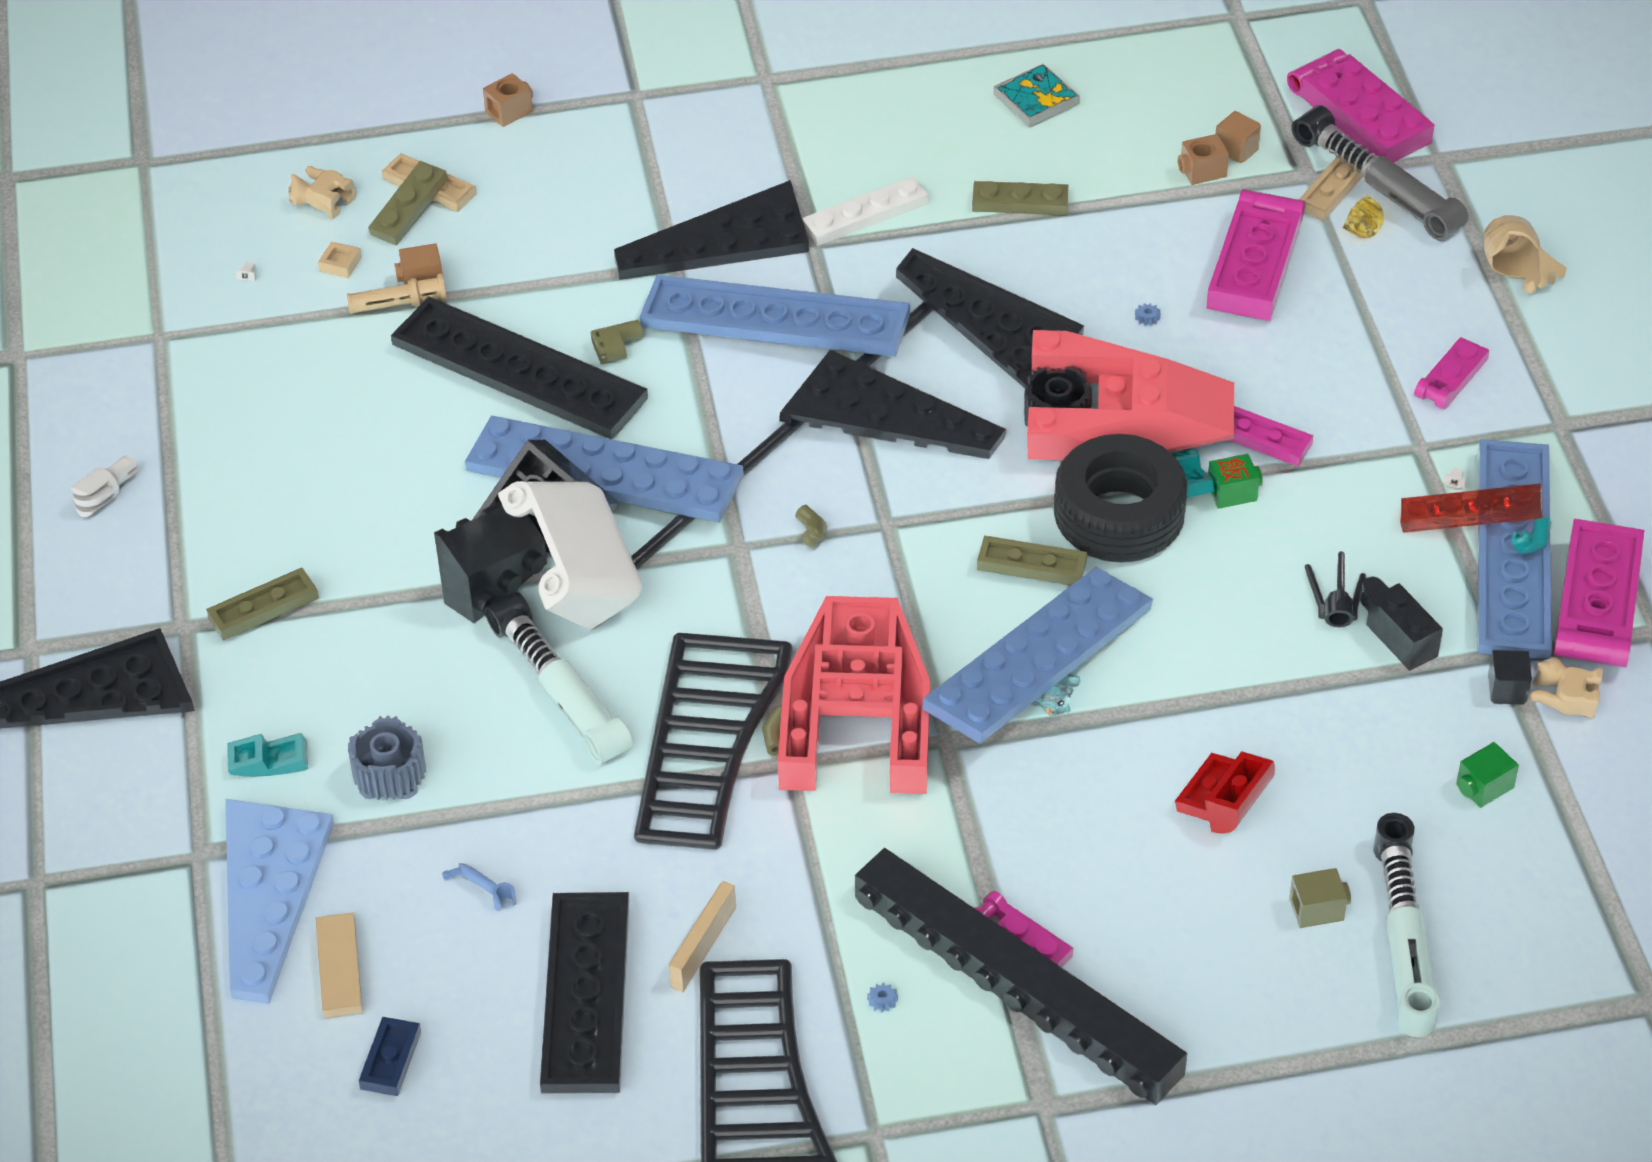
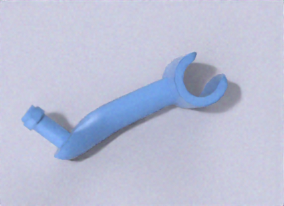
M458 863L459 867L443 871L442 873L444 880L461 874L462 877L469 879L492 894L494 907L497 911L501 910L500 899L502 898L511 899L514 906L517 904L513 885L506 882L496 884L467 864Z

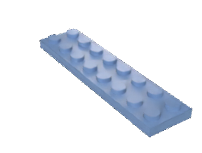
M656 275L639 319L641 327L896 357L910 316V303Z
M492 415L465 460L467 471L501 478L527 440L545 439L618 502L719 523L744 476L743 465Z
M1480 439L1478 448V654L1492 655V650L1529 651L1530 658L1549 659L1551 656L1550 534L1545 548L1526 555L1516 552L1511 542L1512 535L1516 531L1519 532L1520 536L1522 535V530L1528 531L1529 534L1532 533L1536 517L1545 516L1550 519L1548 444Z
M1095 567L924 697L922 709L981 744L1151 610L1153 598L1110 575L1108 572Z

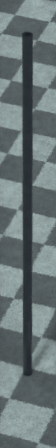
M922 302L910 313L903 336L933 311L925 302ZM864 353L856 361L869 367L882 355ZM792 419L791 423H783L737 463L738 465H743L744 475L802 426L805 421ZM679 514L631 556L636 570L695 518Z

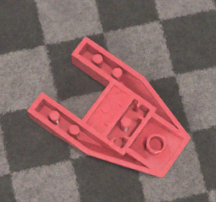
M1033 330L1032 371H1037L1038 367H1047V371H1050L1051 368L1054 370L1058 368L1064 370L1066 367L1075 366V369H1081V373H1086V382L1099 384L1098 409L1029 407L1027 430L1028 460H1063L1074 448L1089 439L1111 434L1136 435L1150 439L1163 446L1170 453L1234 439V382L1167 358L1073 332Z
M825 597L784 676L778 751L779 790L816 791L821 715L892 717L890 793L927 794L929 713L924 711L922 706L924 697L930 693V679L898 598Z

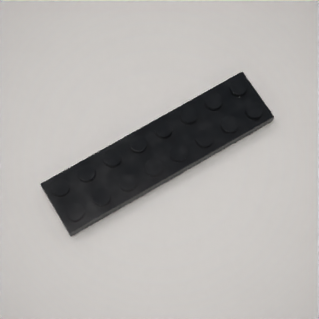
M430 296L391 334L393 346L609 439H612L648 399V389Z

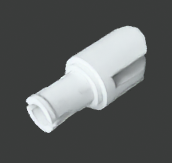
M124 455L109 468L98 467L72 485L70 488L77 513L81 517H87L116 497L119 493V486L138 473L135 460L128 455Z

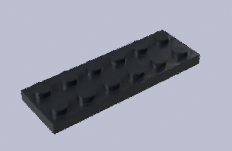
M629 892L552 894L540 1073L541 1093H620Z

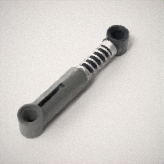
M1316 105L1293 121L1291 131L1300 145L1311 147L1315 144L1325 150L1329 149L1330 154H1335L1336 158H1342V162L1348 163L1349 167H1355V171L1361 172V175L1365 177L1367 184L1420 220L1432 238L1443 241L1468 222L1469 215L1467 209L1458 199L1451 197L1443 198L1385 156H1375L1374 153L1369 155L1368 148L1362 150L1361 144L1355 145V139L1349 141L1348 135L1342 136V130L1336 127L1334 116L1326 107Z

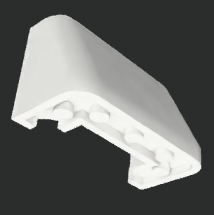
M515 482L498 493L503 508L508 514L514 517H523L531 514L536 517L556 566L542 576L538 588L541 600L547 611L592 630L638 598L642 587L641 579L605 495L599 487L589 482Z

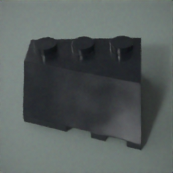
M545 439L527 440L473 519L478 518L483 509L500 502L498 493L515 482H589L602 490L612 514L620 503ZM528 514V517L544 538L536 517ZM545 540L546 552H548V553L551 554V552H550V550H549V547H548V545H547V543H546V540Z
M501 501L483 509L476 519L470 521L467 518H463L457 521L456 528L450 531L442 528L434 532L444 604L474 624L485 615V606L516 592L524 582L534 574H538L547 564L545 540L528 515L514 517L508 514L503 508Z

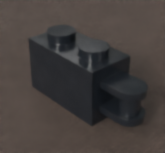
M1371 576L1365 578L1362 583L1363 592L1360 602L1368 611L1366 625L1409 671L1437 658L1443 628L1400 583L1389 588L1378 577Z

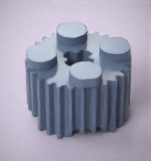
M387 715L386 718L379 716L377 720L373 721L371 727L365 726L364 731L359 730L354 736L349 737L348 754L352 776L359 793L365 799L376 798L380 800L381 797H384V800H388L391 797L393 800H396V796L401 799H410L417 794V785H421V779L425 778L426 763L422 738L417 734L416 730H412V726L406 727V723H402L398 716L390 718V715Z

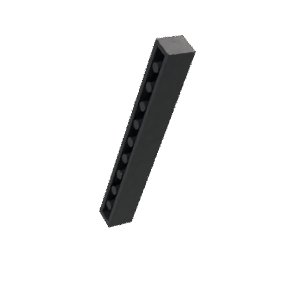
M885 847L855 874V898L864 908L875 911L884 917L894 929L902 930L913 937L923 949L931 950L942 957L952 969L962 971L971 977L981 989L991 991L1000 997L1010 1009L1026 1015L1045 1033L1055 1035L1065 1042L1072 1052L1084 1055L1097 1064L1104 1074L1114 1076L1126 1084L1136 1096L1146 1098L1157 1105L1185 1076L1186 1051Z

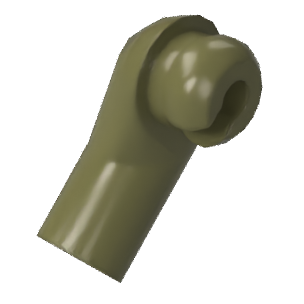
M802 505L795 514V517L807 529L801 535V541L808 547L815 548L819 541L823 542L825 539L827 524L808 505Z
M782 705L773 709L762 726L767 753L774 756L778 755Z

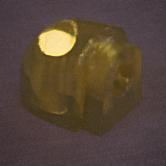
M1364 196L1351 208L1343 228L1359 238L1375 236L1384 224L1382 207L1370 196Z

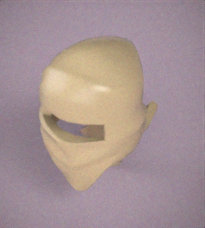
M1503 215L1493 219L1486 227L1483 235L1485 256L1494 272L1503 276L1525 279L1523 289L1527 293L1533 294L1537 287L1543 288L1547 282L1554 284L1556 277L1561 279L1565 277L1567 267L1556 261L1540 247L1537 233L1531 223L1525 218L1515 215Z

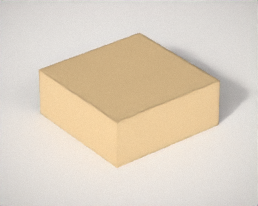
M331 241L318 261L319 271L349 278L362 258L361 249Z

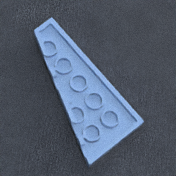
M225 799L230 991L234 999L269 1004L334 825L333 814Z

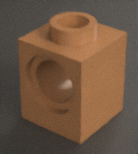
M513 73L482 88L485 112L502 127L533 112V91L530 85Z
M1218 134L1182 141L1181 155H1178L1177 158L1178 167L1182 174L1185 173L1191 185L1226 178L1229 153Z

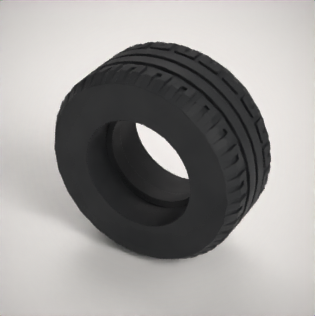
M1127 434L1103 435L1089 439L1065 456L1057 469L1054 494V517L1057 527L1067 541L1078 550L1087 552V555L1090 557L1120 563L1139 561L1152 557L1170 546L1183 528L1188 485L1186 474L1179 461L1169 451L1150 439ZM1109 492H1126L1144 500L1131 504H1115L1104 501L1097 496Z

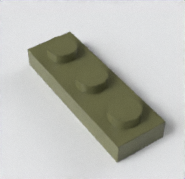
M419 161L369 225L370 235L397 246L448 180L446 170Z
M974 181L972 212L1067 215L1069 185Z
M984 535L977 559V570L1072 585L1083 577L1087 562V552Z
M301 567L211 606L206 611L208 619L224 641L317 600L319 595L316 586Z

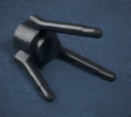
M1340 551L1337 564V590L1330 592L1324 602L1310 564H1306L1304 568L1318 606V618L1325 619L1328 625L1338 628L1346 627L1353 621H1356L1358 619L1360 597L1363 592L1362 583L1366 578V574L1361 573L1359 575L1353 598H1351L1345 591V553Z

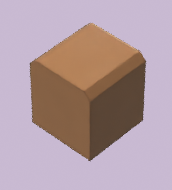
M1234 110L1216 126L1215 134H1218L1226 147L1229 158L1239 163H1244L1259 150L1261 124Z

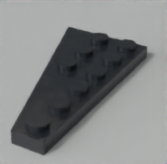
M791 180L615 248L614 259L619 280L806 253L809 252V241Z
M914 248L908 252L896 268L897 279L1024 388L1028 384V375H1032L1033 330L1069 331L1083 335L1084 325Z
M833 350L828 351L780 411L779 422L791 423L792 419L809 422V427L822 429L823 425L841 428L846 434L896 442V439L899 438L914 441V446L927 448L928 444L946 447L951 453L990 459L1004 440L1006 429Z
M161 628L0 681V729L195 711L192 699Z

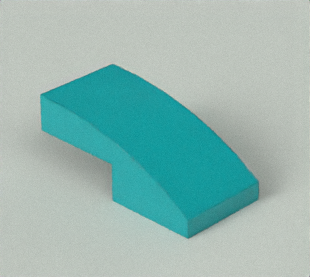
M1193 448L1171 453L1179 461L1186 474L1188 484L1187 498L1214 492L1213 479L1201 468L1200 455Z
M302 732L268 742L261 733L227 743L228 772L230 775L250 777L273 776L308 769L307 741Z

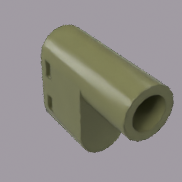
M638 319L590 331L591 341L600 364L627 358L624 343L643 338L642 327Z

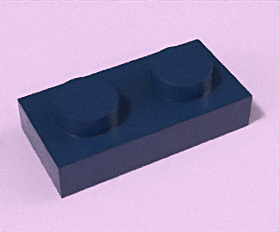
M382 1016L358 1080L360 1090L393 1096L399 1095L421 1035L420 1023Z

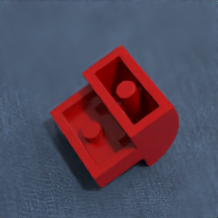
M1243 751L1240 752L1236 759L1211 752L1176 798L1177 812L1209 821L1211 832L1225 834L1234 831L1275 775L1274 761Z

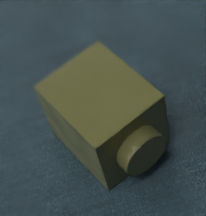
M1337 868L1292 875L1289 899L1299 928L1344 921L1346 905L1351 904V893L1347 882L1341 881Z

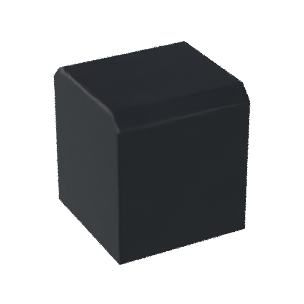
M1492 650L1488 670L1491 702L1494 704L1524 705L1527 702L1532 681L1529 651Z

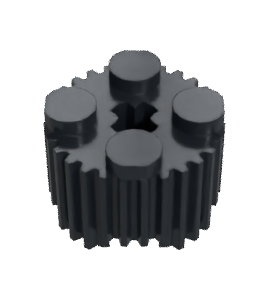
M1075 366L1066 367L1064 370H1061V368L1057 370L1051 368L1050 371H1047V367H1038L1037 371L1033 370L1032 375H1028V384L1025 385L1024 390L1025 425L1028 427L1029 407L1091 409L1092 387L1089 381L1086 382V373H1081V369H1075Z

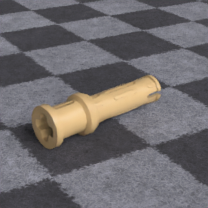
M439 273L435 278L418 281L416 278H410L407 281L408 284L351 294L347 293L350 314L409 303L412 306L419 307L428 296L442 302H448L443 273Z

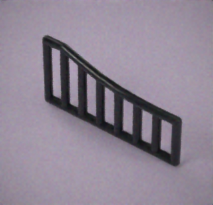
M681 632L673 636L634 830L636 842L717 850L722 846L727 814L742 759L758 724L784 684V676L790 666L793 649L790 642ZM685 647L777 655L775 667L683 660ZM680 674L769 681L761 694L678 687ZM675 701L752 708L745 721L672 715ZM669 729L737 735L732 748L667 743ZM664 757L726 762L722 776L661 771ZM658 786L718 791L715 805L656 800ZM663 815L710 819L709 834L650 829L652 816Z
M787 959L703 962L699 969L701 1162H837L811 1101L800 1062L794 1017L791 962ZM777 975V991L715 993V977ZM778 1006L779 1023L715 1025L716 1008ZM781 1039L784 1054L782 1056L716 1058V1041ZM787 1071L791 1088L716 1091V1074ZM797 1104L803 1122L716 1125V1107ZM810 1138L818 1154L812 1156L717 1159V1141Z

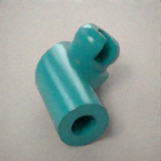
M1538 516L1534 520L1532 533L1529 534L1528 531L1522 530V535L1520 536L1519 532L1516 531L1511 538L1513 549L1520 554L1526 555L1545 548L1548 544L1551 520L1545 516Z

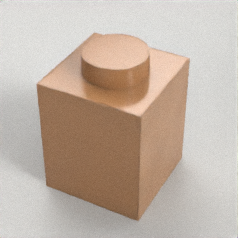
M437 243L398 249L400 262L394 263L397 282L408 284L407 281L410 278H416L418 281L435 278L439 273H443Z

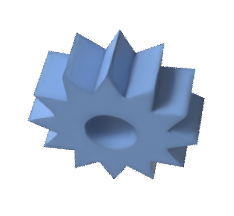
M1144 303L1143 306L1138 305V308L1135 309V320H1138L1139 324L1144 323V326L1147 324L1152 326V323L1157 324V320H1160L1161 313L1157 305L1152 306L1151 303L1148 305Z
M883 982L880 986L876 983V988L870 987V993H867L869 1006H874V1011L880 1009L881 1013L884 1009L889 1011V1007L896 1008V1002H898L897 989H891V984L886 986Z

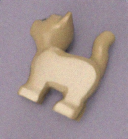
M307 166L305 169L307 176L315 180L311 185L295 174L290 175L291 184L288 187L290 203L297 206L310 204L315 209L325 211L332 220L340 214L341 207L335 204L339 199H343L349 205L356 198V188L354 187L353 180L343 177L337 171Z
M1551 657L1537 663V675L1532 682L1533 685L1538 687L1557 686L1558 688L1555 694L1545 690H1534L1530 693L1531 701L1540 702L1555 708L1562 714L1583 715L1594 718L1599 702L1600 691L1598 690L1602 680V668L1588 671L1578 667H1567L1557 657Z

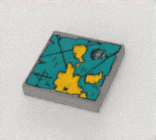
M1045 64L1038 65L995 85L993 94L1029 127L1079 105L1080 96Z

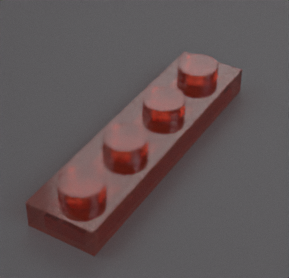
M1541 483L1401 498L1400 524L1403 533L1543 518V491Z

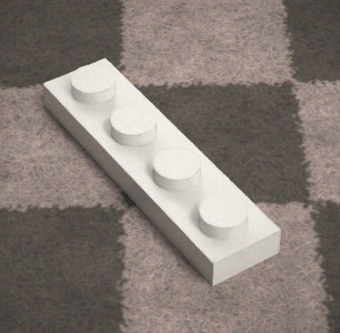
M912 176L803 217L802 221L806 233L819 246L928 205L929 195Z

